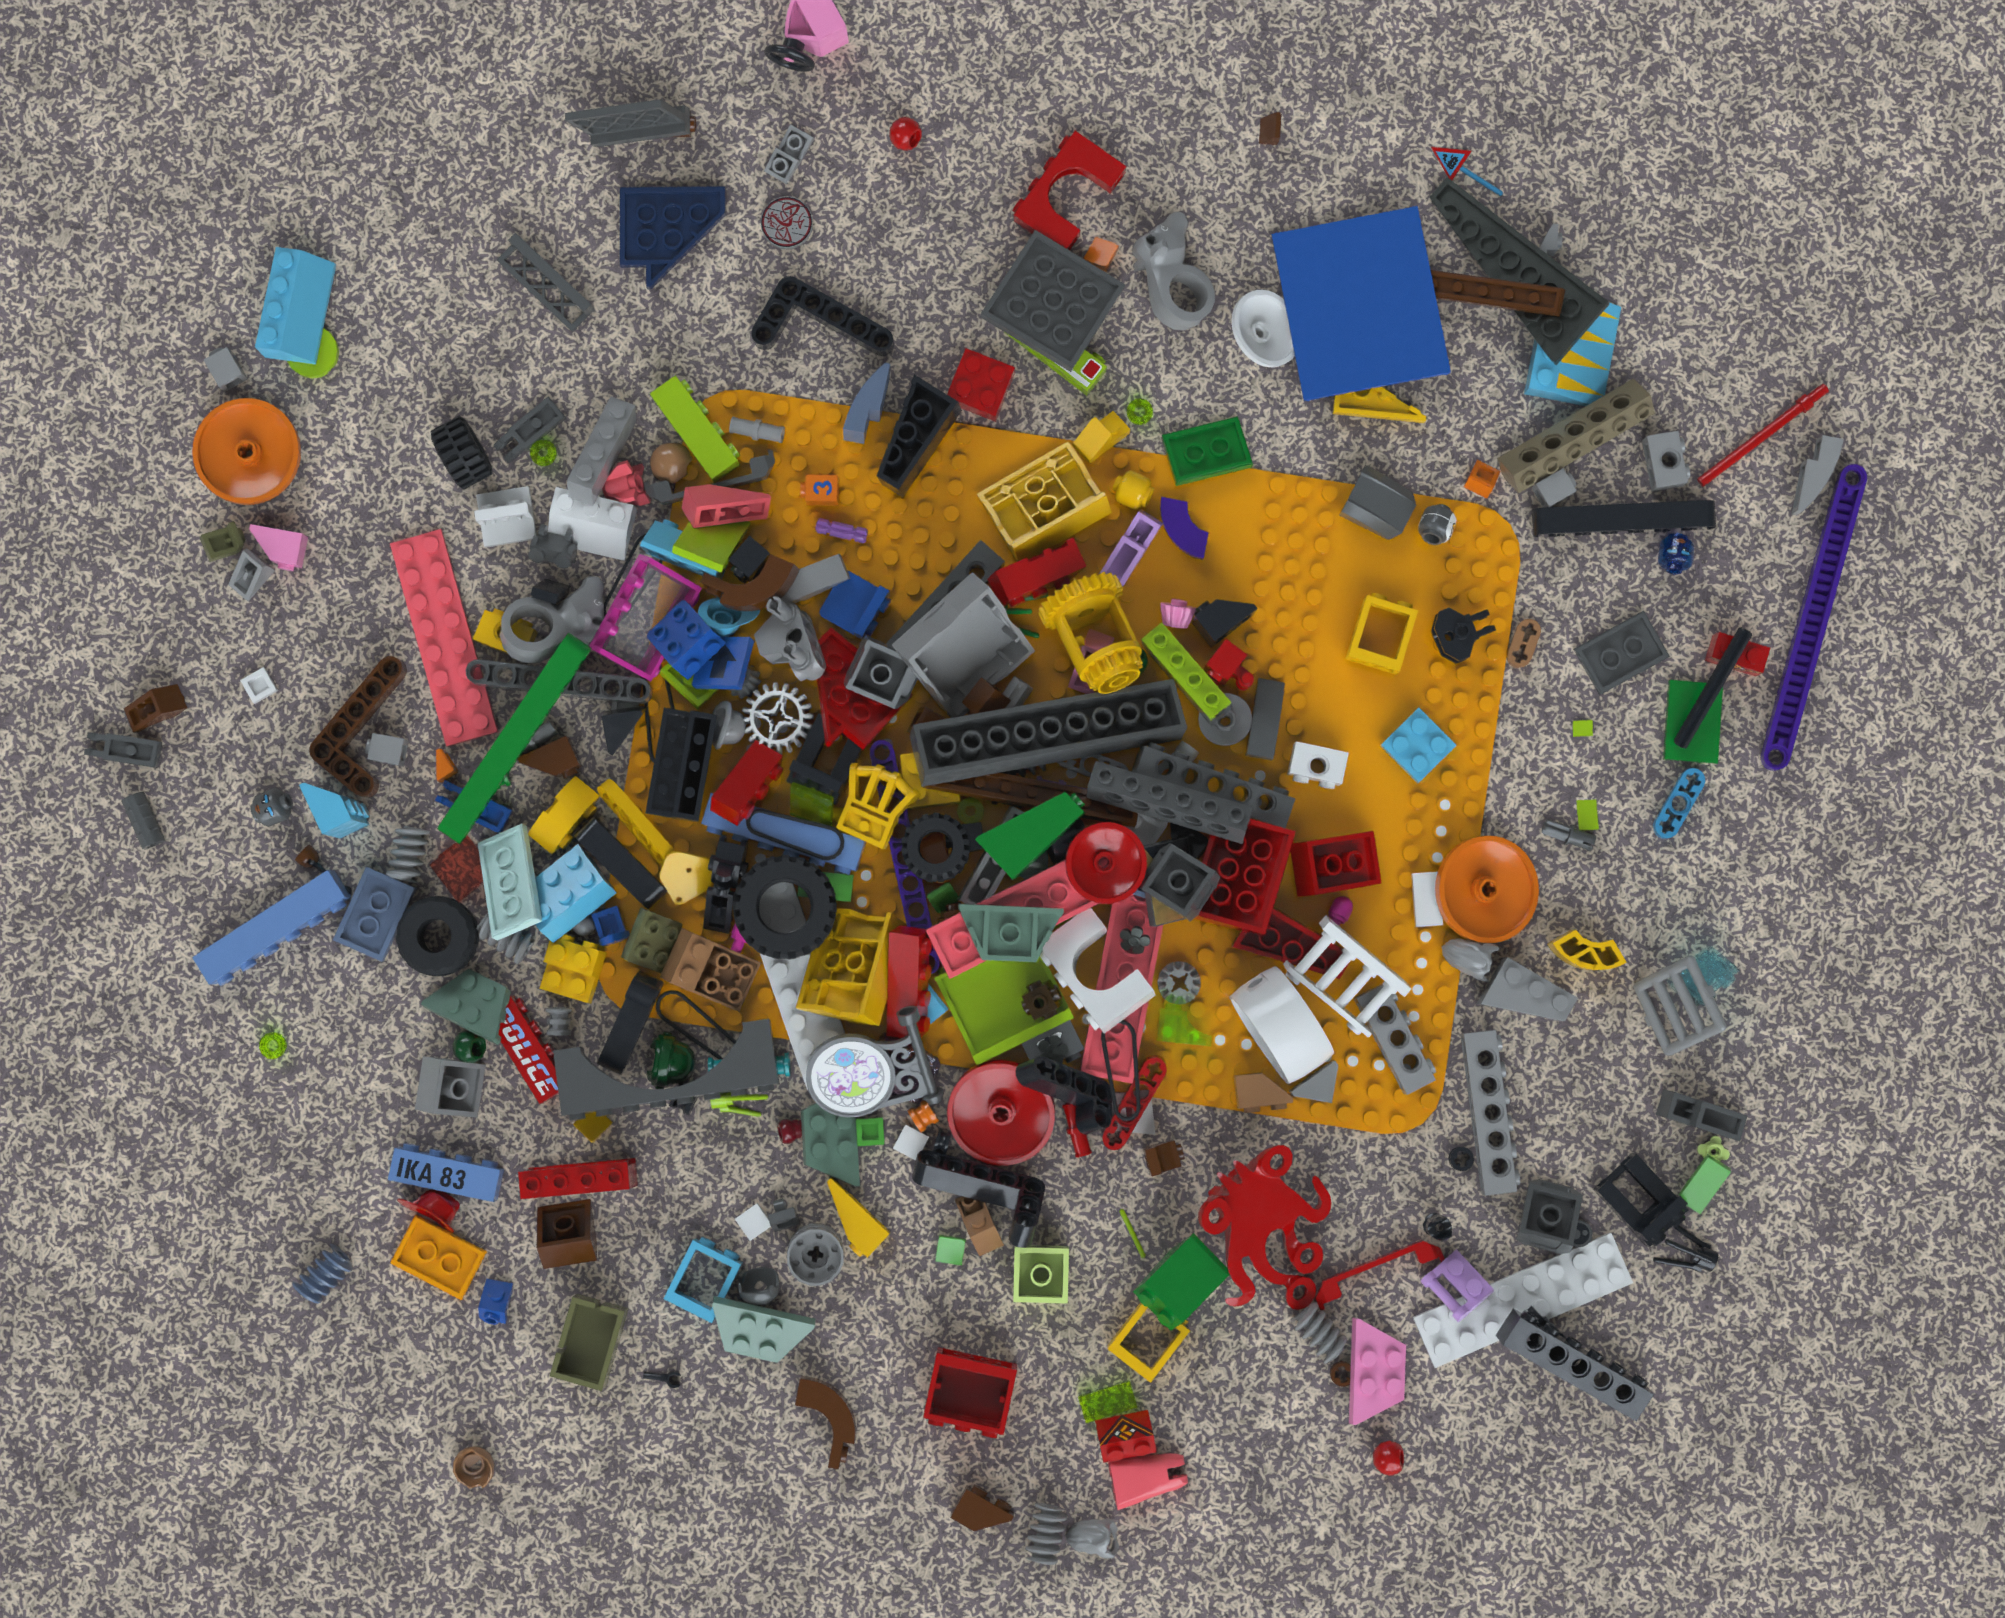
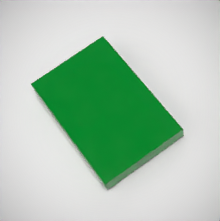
M1238 416L1163 434L1161 437L1176 486L1252 468L1253 466Z
M1679 680L1668 681L1663 760L1718 764L1723 687L1690 744L1684 749L1676 745L1674 739L1706 683Z

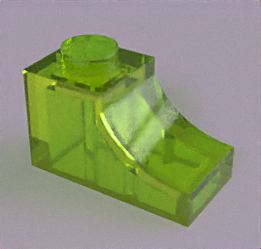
M1166 1004L1165 1009L1159 1008L1156 1041L1211 1047L1212 1036L1199 1032L1190 1024L1187 1018V1011H1181L1182 1005Z

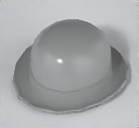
M722 701L715 707L712 713L717 715L712 743L716 750L720 749L722 744H736L740 742L746 728V722L743 720L744 716L740 712L733 710L729 701Z

